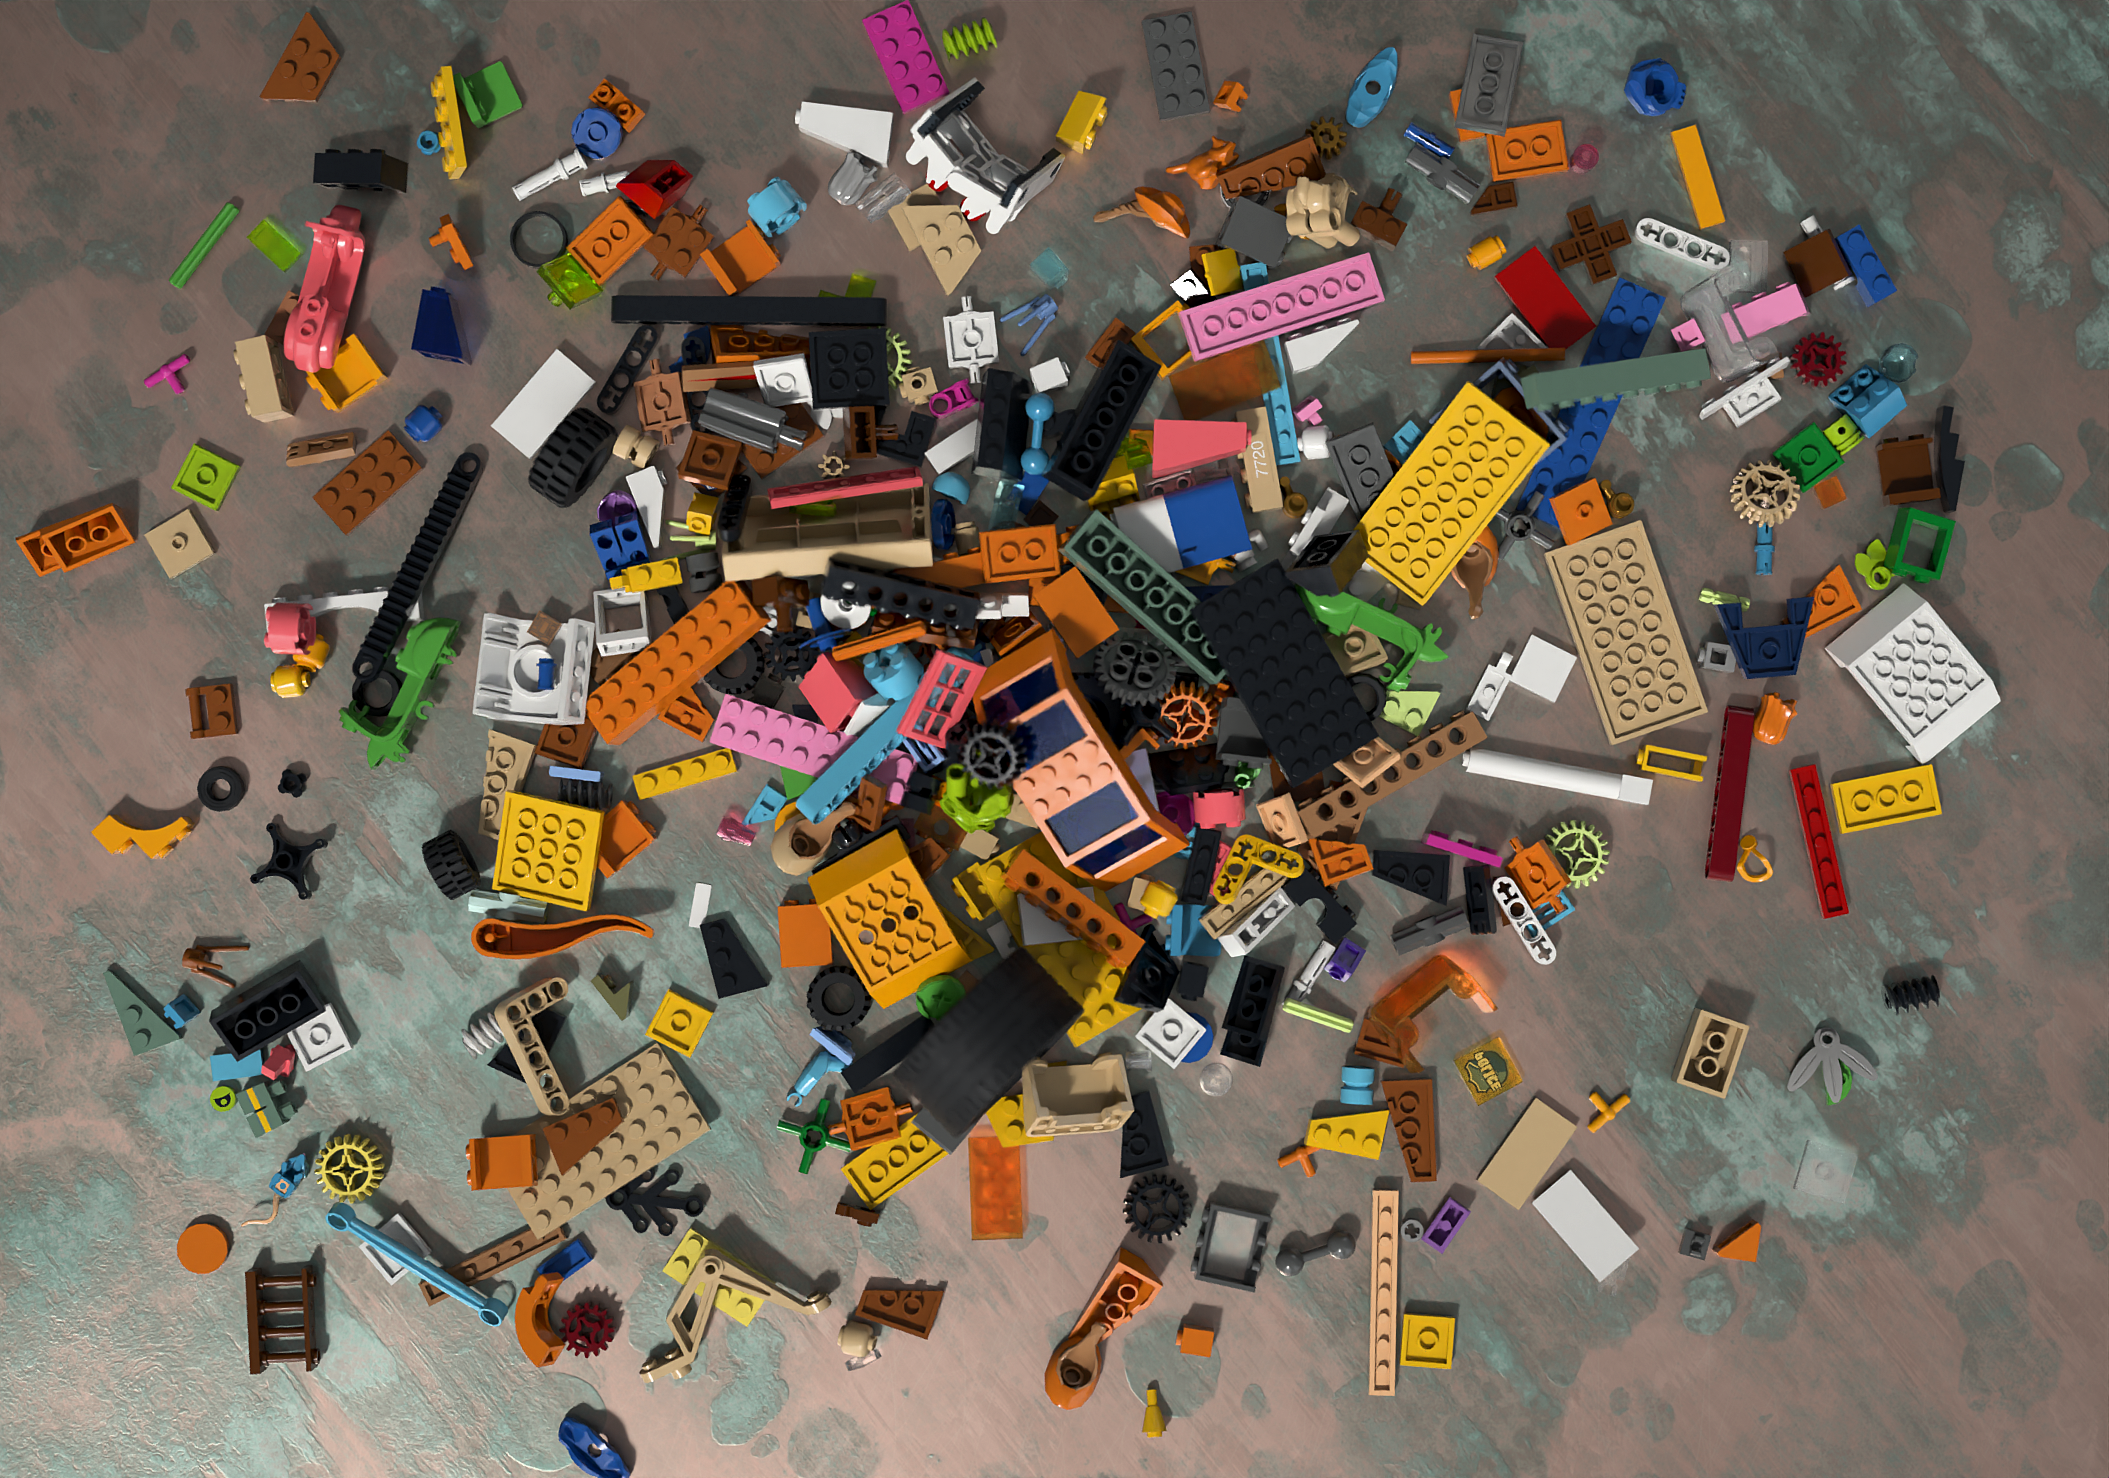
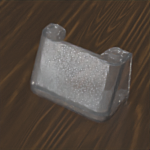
M1733 264L1721 269L1686 291L1680 300L1681 308L1687 320L1695 318L1706 340L1700 346L1702 349H1706L1707 359L1716 377L1720 381L1727 383L1757 370L1780 356L1774 343L1766 337H1759L1749 342L1727 298V295L1737 290L1740 285V278Z

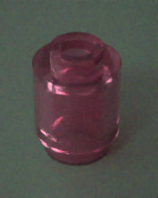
M1583 144L1577 147L1570 157L1572 170L1578 174L1590 172L1599 160L1597 149L1590 144ZM1582 155L1587 157L1588 161H1585Z

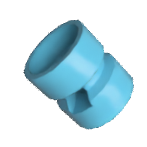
M1342 1066L1341 1078L1346 1085L1341 1087L1340 1102L1372 1105L1374 1090L1369 1085L1374 1082L1375 1068Z

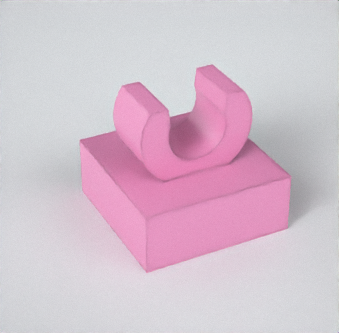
M1695 318L1671 330L1681 352L1687 351L1706 341Z
M1311 395L1291 409L1295 418L1302 422L1307 420L1310 425L1316 426L1322 421L1316 411L1323 406L1317 398Z

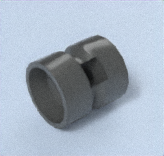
M718 552L685 557L687 571L692 573V576L689 578L691 593L713 591L723 584L722 575L717 572V569L720 567ZM706 572V578L703 577L702 573Z

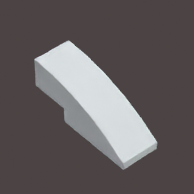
M977 419L925 452V456L939 475L974 454Z

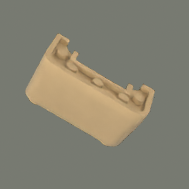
M1110 1052L1098 1055V1058L1092 1064L1048 1067L1045 1060L1036 1057L1022 1070L1024 1127L1026 1135L1029 1137L1114 1131L1121 1128L1134 1112L1122 1054L1113 1055Z

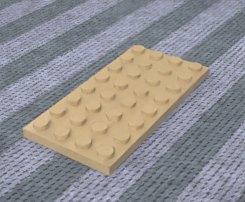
M1641 520L1544 553L1610 746L1708 712Z
M656 1043L570 1098L569 1108L564 1114L544 1115L512 1135L536 1134L538 1186L507 1188L537 1240H540L712 1129L661 1045ZM615 1098L624 1122L562 1176L543 1128L606 1100Z

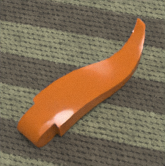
M601 914L555 924H524L487 918L475 925L471 933V942L476 951L487 957L531 959L552 955L568 949L600 933L617 930L630 931L647 938H652L654 936V929L640 920L620 914Z

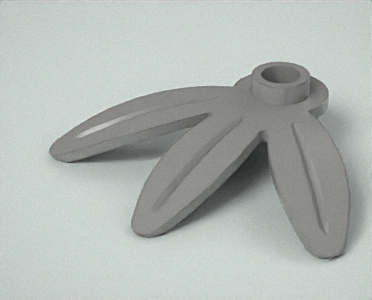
M1824 1027L1815 1033V1047L1798 1062L1790 1076L1787 1088L1789 1091H1795L1813 1075L1820 1062L1823 1061V1077L1826 1089L1831 1100L1834 1103H1838L1841 1098L1843 1084L1838 1059L1852 1071L1866 1079L1875 1081L1878 1075L1863 1055L1840 1043V1037L1834 1029ZM1825 1035L1830 1036L1832 1042L1825 1044L1822 1037Z

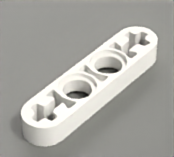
M1645 218L1635 226V237L1639 241L1710 270L1719 271L1726 267L1730 261L1729 252L1724 247L1657 220ZM1648 224L1652 232L1657 233L1659 228L1663 231L1659 235L1657 242L1654 240L1657 235L1650 233L1646 237L1643 235L1644 231L1640 228ZM1672 233L1677 237L1675 246L1670 247L1664 243L1665 234ZM1694 242L1700 246L1701 251L1698 256H1692L1688 253L1687 246L1689 243ZM1706 247L1710 249L1707 254L1714 256L1720 253V258L1723 262H1719L1716 265L1714 264L1715 259L1709 256L1705 258V261L1701 258L1706 253Z
M1505 876L1496 878L1492 883L1493 895L1529 953L1540 964L1547 965L1552 963L1556 957V949L1515 882ZM1499 882L1509 883L1510 886L1507 888L1510 896L1516 893L1517 898L1510 899L1504 904L1503 900L1508 898L1505 893H1498L1497 889L1500 888ZM1515 902L1521 903L1524 907V912L1519 917H1514L1510 912V907ZM1528 924H1534L1537 927V935L1531 939L1526 938L1524 935V928ZM1543 937L1544 941H1541L1540 944L1543 948L1550 949V952L1547 953L1549 958H1539L1540 949L1537 945H1534L1532 948L1530 943L1537 942Z

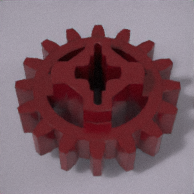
M1813 332L1808 335V340L1802 337L1799 339L1801 345L1796 344L1792 347L1797 353L1789 356V359L1795 360L1790 369H1797L1798 372L1794 377L1802 376L1803 385L1810 381L1811 388H1815L1820 382L1823 388L1828 386V381L1831 383L1837 381L1835 375L1840 376L1844 373L1839 367L1847 364L1846 361L1841 360L1846 351H1839L1838 348L1842 343L1834 344L1833 335L1825 339V333L1821 332L1816 338ZM1816 344H1822L1827 348H1818ZM1803 354L1805 355V363H1804V365H1803V363H1802V355H1803ZM1832 355H1833V358H1834V364H1833V366L1831 365V356H1832ZM1820 356L1822 360L1815 364L1814 360ZM1809 372H1817L1821 377L1813 376Z
M587 1301L584 1307L577 1303L575 1305L576 1311L569 1308L566 1311L569 1317L561 1319V1322L566 1324L559 1329V1332L565 1333L561 1340L563 1342L568 1341L567 1351L572 1348L576 1349L575 1356L584 1352L585 1358H588L592 1351L595 1356H598L600 1354L599 1348L606 1351L608 1349L606 1341L612 1342L614 1340V1337L609 1334L616 1330V1327L610 1326L614 1317L607 1318L606 1314L609 1309L599 1310L600 1303H597L594 1307H591L590 1301ZM589 1313L596 1315L599 1319L590 1317ZM576 1317L578 1325L574 1330L571 1331L572 1322ZM585 1324L587 1327L593 1328L590 1334L588 1331L583 1332L582 1329L584 1328ZM604 1328L603 1338L599 1342L597 1334ZM576 1340L585 1342L587 1346L578 1343Z

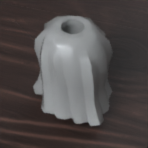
M848 152L843 164L833 174L828 183L829 195L844 206L852 205L858 201L869 185L878 180L876 176L878 169L874 165L871 168L864 165L865 159L859 153Z

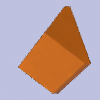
M1030 611L1029 616H1014L1007 621L1005 626L999 628L993 636L991 644L1001 658L1046 633V631Z

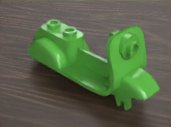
M1295 583V589L1316 626L1320 623L1327 627V632L1340 637L1341 633L1344 635L1348 633L1352 624L1404 650L1403 658L1395 667L1390 663L1384 664V667L1390 669L1391 675L1389 677L1378 676L1380 681L1389 682L1385 686L1388 691L1392 689L1399 692L1401 688L1404 690L1407 688L1412 677L1408 675V672L1417 660L1434 663L1449 658L1446 653L1434 644L1442 633L1441 627L1431 632L1433 624L1430 623L1421 630L1392 615L1398 608L1396 603L1393 604L1391 610L1387 611L1383 608L1385 598L1379 600L1377 608L1343 591L1334 597H1328V595L1316 596Z
M432 618L421 621L416 626H411L406 637L409 641L405 649H400L395 659V662L398 663L396 668L408 675L382 726L374 725L365 717L369 712V706L365 705L362 712H356L355 706L358 702L356 700L350 702L349 708L341 707L338 711L341 715L339 720L343 722L341 727L353 733H356L358 730L371 739L367 749V761L371 770H376L387 757L393 762H406V759L401 757L400 753L409 754L410 750L403 743L418 717L423 720L429 719L427 715L422 713V708L425 705L434 708L433 702L426 700L443 665H452L454 663L447 659L448 655L457 657L452 646L459 634L461 621L450 618Z

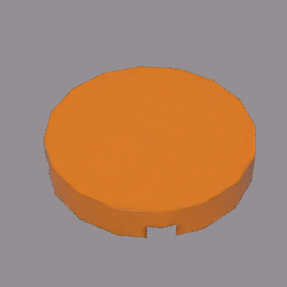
M197 1223L187 1228L180 1235L177 1243V1256L181 1264L188 1271L196 1274H208L219 1269L226 1261L229 1240L225 1232L217 1225Z

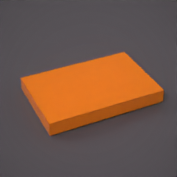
M1561 120L1506 128L1505 137L1485 133L1493 183L1569 170Z
M618 196L566 249L599 286H602L655 234L622 196Z
M1056 524L979 532L985 584L1061 575Z
M1076 566L1033 595L1076 659L1119 630Z

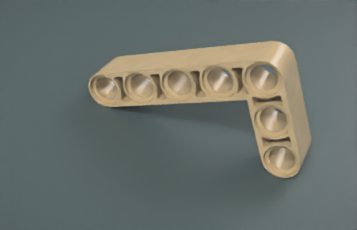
M560 977L541 979L500 1002L494 1012L498 1025L538 1109L545 1115L564 1114L569 1108V1099L530 1017L562 1000L567 995L568 984ZM552 983L555 986V992L553 995L550 992V985ZM530 995L534 997V1004L532 1007L529 1004ZM509 1007L513 1009V1016L511 1019L508 1017L507 1014ZM520 1030H522L524 1033V1038L522 1041H520L518 1037ZM531 1053H533L535 1056L533 1064H531L529 1061V1056ZM542 1075L545 1077L546 1080L545 1085L543 1087L540 1084V1078ZM553 1098L556 1100V1107L554 1109L551 1107Z

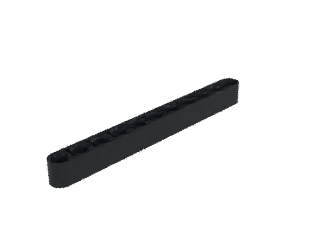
M616 295L611 298V322L616 324L885 326L887 325V299L876 297Z

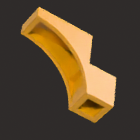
M117 814L108 815L91 833L111 854L126 853L133 847L132 841L134 840L151 859H158L159 857L163 859L172 852L173 848L171 846L177 840L181 842L191 834L190 828L195 823L188 816H182L166 827L156 830H145L132 826L122 820Z

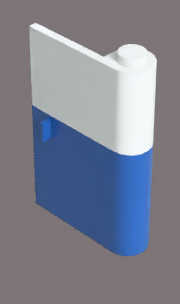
M1232 475L1113 508L1114 513L1110 514L1111 522L1168 573L1252 550Z

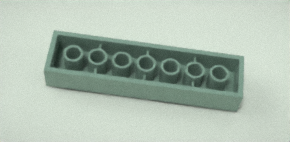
M1097 509L1090 511L1058 551L1209 684H1218L1226 673L1190 612L1191 608L1201 602Z

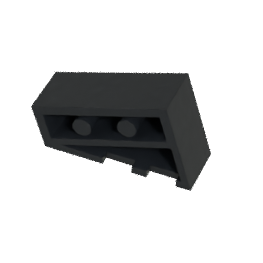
M325 149V153H315L313 184L328 189L358 190V188H374L373 191L382 192V188H390L398 193H406L408 163L385 154L386 151L382 149H370V153H363L359 149H348L347 153H341L340 150Z

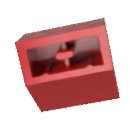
M647 160L618 182L616 187L655 219L685 195L694 176L675 160Z

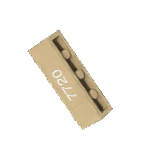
M1266 406L1236 411L1234 414L1235 418L1231 419V422H1247V430H1252L1251 445H1246V451L1237 454V459L1242 458L1244 467L1239 469L1242 484L1246 483L1248 493L1244 494L1246 509L1251 508L1252 514L1282 509L1283 502Z

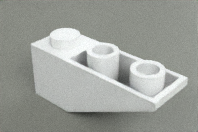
M1346 318L1336 322L1337 326L1329 329L1324 325L1312 329L1313 334L1303 336L1302 333L1289 336L1288 341L1283 346L1292 375L1317 367L1358 326L1359 320L1351 321V318Z

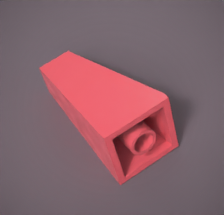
M1154 419L1152 478H1160L1246 451V445H1251L1252 430H1247V422Z

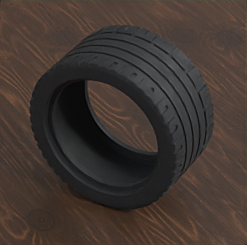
M1019 947L986 974L928 1031L897 1066L893 1076L906 1089H909V1092L920 1101V1104L927 1111H930L931 1115L938 1122H941L942 1126L954 1138H958L1022 1078V1070L1036 1057L1042 1058L1057 1043L1085 1010L1072 996L1068 995L1069 992L1062 985H1059L1058 981L1050 973L1048 974L1047 970L1039 962H1036V959L1024 947Z

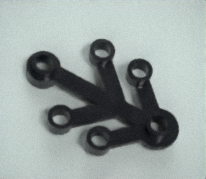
M653 1168L649 1169L651 1172L650 1179H645L641 1174L605 1197L606 1203L610 1208L624 1212L632 1222L633 1229L637 1233H644L649 1228V1221L644 1217H640L631 1204L641 1205L658 1226V1231L663 1236L672 1234L674 1224L672 1221L666 1220L656 1207L684 1210L686 1215L696 1217L703 1212L705 1206L703 1199L696 1195H692L687 1199L657 1196L670 1185H675L679 1182L680 1174L675 1169L668 1170L664 1178L644 1194H633L632 1192L642 1183L653 1180L655 1176ZM674 1173L677 1178L676 1181H669L667 1178L668 1174ZM617 1192L623 1195V1200L620 1202L614 1198ZM690 1202H698L699 1208L697 1210L691 1209ZM643 1221L645 1229H638L637 1222ZM665 1223L669 1224L671 1227L670 1232H664L662 1225Z

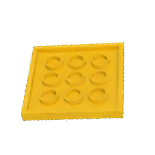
M514 790L506 791L492 889L586 912L590 910L605 811Z

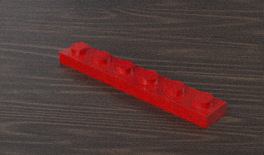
M1816 764L1790 769L1788 771L1822 919L1849 914Z

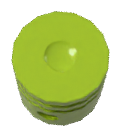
M1847 413L1822 431L1832 446H1836L1835 450L1840 451V456L1851 450L1865 438L1864 435H1860V430H1856L1857 426ZM1839 427L1843 429L1841 434L1838 433Z

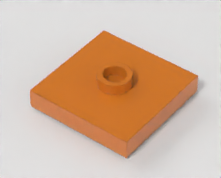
M1591 477L1549 498L1566 545H1572L1613 524L1596 478Z

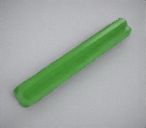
M230 202L224 205L169 278L171 284L179 289L184 286L239 213V209Z

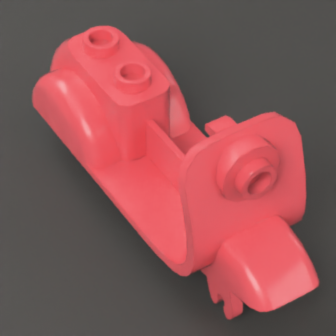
M335 205L326 218H321L319 223L306 221L305 226L311 227L314 231L313 247L298 303L290 314L284 336L285 357L294 361L296 368L299 370L315 373L320 367L330 369L335 364L365 251V239L359 230L361 211L357 208Z

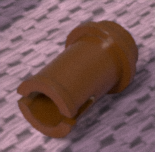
M1001 616V619H987L980 630H978L977 637L985 643H990L999 628L1005 626L1006 617Z

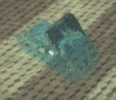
M999 481L988 530L1015 528L1024 485Z

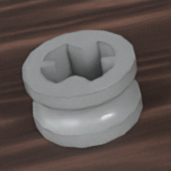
M1408 1218L1401 1223L1399 1231L1406 1241L1416 1242L1422 1238L1424 1229L1418 1220ZM1411 1223L1415 1228H1418V1233L1414 1232L1416 1235L1410 1237L1409 1233H1405V1228H1409L1407 1225Z

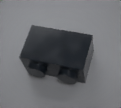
M1181 960L1176 991L1181 994L1182 999L1197 1001V997H1204L1209 970L1207 965Z

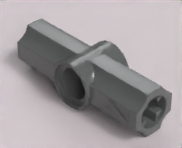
M1419 143L1414 146L1405 160L1406 164L1426 176L1430 184L1440 190H1447L1466 204L1470 202L1480 187V184L1459 171L1455 163L1445 157H1438Z
M1460 906L1438 916L1432 915L1414 923V926L1390 935L1398 956L1419 947L1436 944L1444 940L1446 936L1470 926L1466 914Z

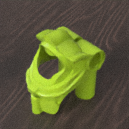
M975 749L978 758L981 756V750ZM965 763L964 766L961 764L950 765L946 770V792L940 800L942 810L953 818L963 830L970 834L976 830L991 832L995 827L994 822L997 818H1005L1011 813V807L1014 802L1012 785L1007 786L1004 784L1001 789H998L994 784L992 789H988L987 782H984L982 786H978V778L975 777L974 780H970L969 777L972 773L970 771L963 772V768L966 766Z

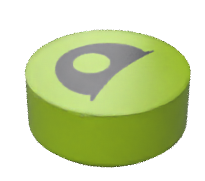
M230 1086L217 1087L210 1095V1103L217 1111L225 1112L231 1110L237 1103L238 1099L235 1095L237 1093Z

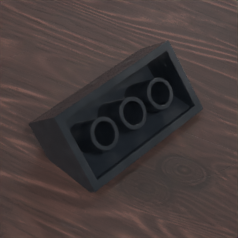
M988 368L982 376L971 474L1022 481L1023 467L1021 465V456L1026 449L1029 416L1026 413V402L1032 395L1033 383L1014 372Z
M299 960L211 1010L209 1022L238 1062L324 1013L326 1008L313 978Z

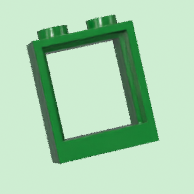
M1911 507L1899 508L1883 567L1892 569L1891 574L1906 577L1907 574L1915 576L1914 581L1929 584L1932 580H1940L1956 521ZM1912 523L1938 531L1927 570L1902 562Z

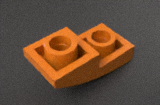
M605 78L588 97L598 107L608 109L615 114L622 128L628 133L646 115Z

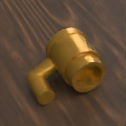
M1283 476L1279 480L1280 488L1285 497L1283 500V513L1292 519L1300 518L1307 510V499L1303 494L1293 492L1289 484L1290 479L1287 476Z
M1603 480L1599 483L1600 491L1608 499L1606 507L1611 517L1621 519L1633 511L1635 505L1632 496L1624 492L1616 494L1612 490L1609 480Z

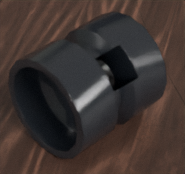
M910 771L906 783L909 789L903 792L899 805L931 815L935 804L933 796L938 795L942 781Z

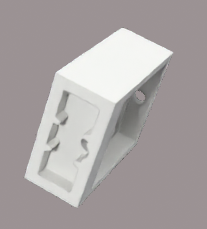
M624 587L614 590L606 588L602 591L593 592L596 643L601 657L643 651L652 643L649 599L646 591L626 593ZM640 605L641 629L606 633L605 609Z

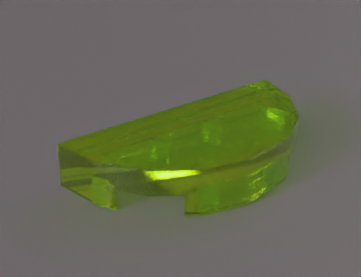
M832 500L789 506V513L834 517L837 514L836 504Z

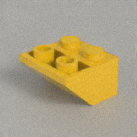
M1078 91L1056 134V141L1081 154L1084 153L1086 148L1090 150L1096 139L1097 131L1095 129L1097 125L1102 127L1108 115L1106 98Z
M1128 455L1113 459L1095 496L1087 500L1090 511L1097 509L1109 521L1111 520L1110 514L1114 513L1113 508L1140 501L1135 475Z

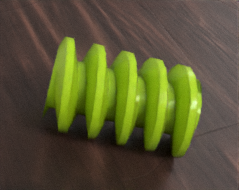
M985 17L981 19V26L973 20L971 29H969L966 23H963L962 32L956 26L952 27V35L946 29L942 31V41L949 62L950 54L959 59L960 51H963L967 57L969 56L970 48L978 54L979 45H982L988 51L989 42H992L995 48H998L992 25Z

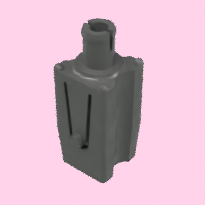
M710 387L705 406L698 420L702 427L772 454L777 453L776 447H778L779 443L795 448L798 451L803 449L804 443L802 441H806L807 432L787 426L786 422L789 420V417L785 411L747 398L748 394L738 393L736 395Z

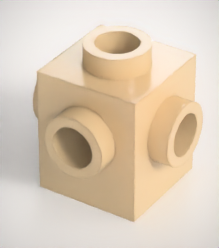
M920 367L910 368L906 371V375L901 376L903 382L899 383L902 397H908L909 403L915 402V405L927 403L930 401L929 397L938 393L931 367L922 370ZM917 383L922 384L919 389L913 388Z

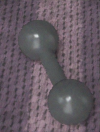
M1336 1231L1329 1236L1326 1245L1302 1253L1291 1247L1282 1249L1276 1256L1275 1264L1281 1274L1289 1277L1295 1276L1302 1271L1305 1262L1329 1254L1340 1260L1349 1258L1356 1248L1355 1239L1346 1231Z

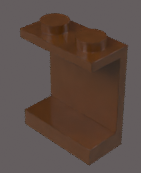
M1924 434L1908 436L1907 441L1900 442L1898 437L1883 439V444L1876 446L1884 507L1941 498L1940 489L1933 487L1928 444L1933 443V437L1924 438Z

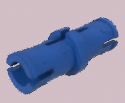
M1411 122L1403 135L1415 143H1419L1439 157L1442 156L1449 159L1455 147L1437 138L1436 133H1429ZM1419 135L1438 145L1440 148H1437L1429 142L1425 141L1424 139L1420 138Z

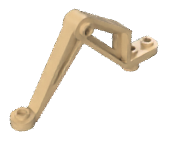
M707 1249L701 1253L694 1268L667 1311L666 1322L681 1349L673 1348L658 1360L653 1358L646 1361L642 1365L639 1374L644 1383H649L669 1373L672 1374L674 1379H679L691 1372L692 1367L690 1363L694 1362L719 1284L808 1316L825 1310L831 1305L832 1301L827 1292L818 1290L809 1294L807 1301L804 1302L723 1255L720 1251ZM703 1282L706 1285L692 1328L688 1331L680 1315L698 1284Z

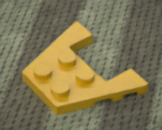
M1067 1061L1047 1063L1048 1067L1067 1066ZM1023 1094L1002 1097L986 1112L1003 1148L1054 1141V1136L1029 1137L1026 1135Z

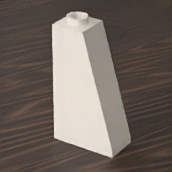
M802 101L801 109L797 108L795 124H799V129L802 133L846 152L859 153L865 160L888 168L894 123L892 112Z

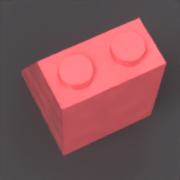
M832 652L822 653L817 658L816 664L805 674L804 680L799 685V689L830 733L844 731L860 703L878 694L877 690L865 678L864 670L850 658L836 661L832 656Z

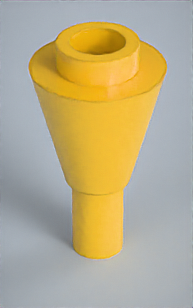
M1157 1389L1146 1390L1148 1407H1146L1142 1433H1147V1438L1162 1437V1432L1167 1431L1157 1403Z

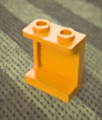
M355 334L345 339L347 343L338 349L335 364L332 368L320 367L315 373L306 371L308 376L305 379L314 390L318 388L323 395L320 398L323 405L328 410L333 409L337 413H340L388 379L360 337Z

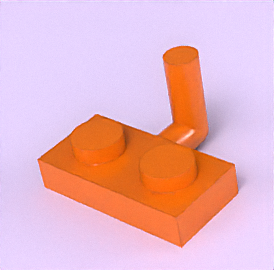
M449 213L440 217L442 226L438 228L440 233L429 237L432 247L449 241L452 249L449 251L456 264L460 262L464 270L472 267L471 256Z

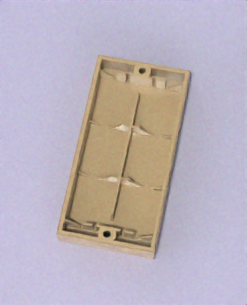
M923 483V486L774 509H771L768 495L751 496L741 537L732 542L723 541L722 559L726 581L771 576L788 577L824 574L828 558L880 570L933 566L929 483Z

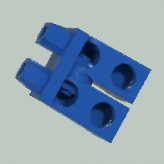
M637 511L615 517V527L612 518L590 525V536L605 570L607 580L622 576L621 570L627 569V567L651 563V555L641 529Z

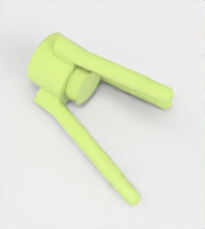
M673 520L665 521L667 525L689 529L686 523ZM712 530L710 536L695 533V536H670L672 541H695L696 547H701V549L669 556L659 561L677 557L678 560H681L691 555L710 553V550H716V530Z

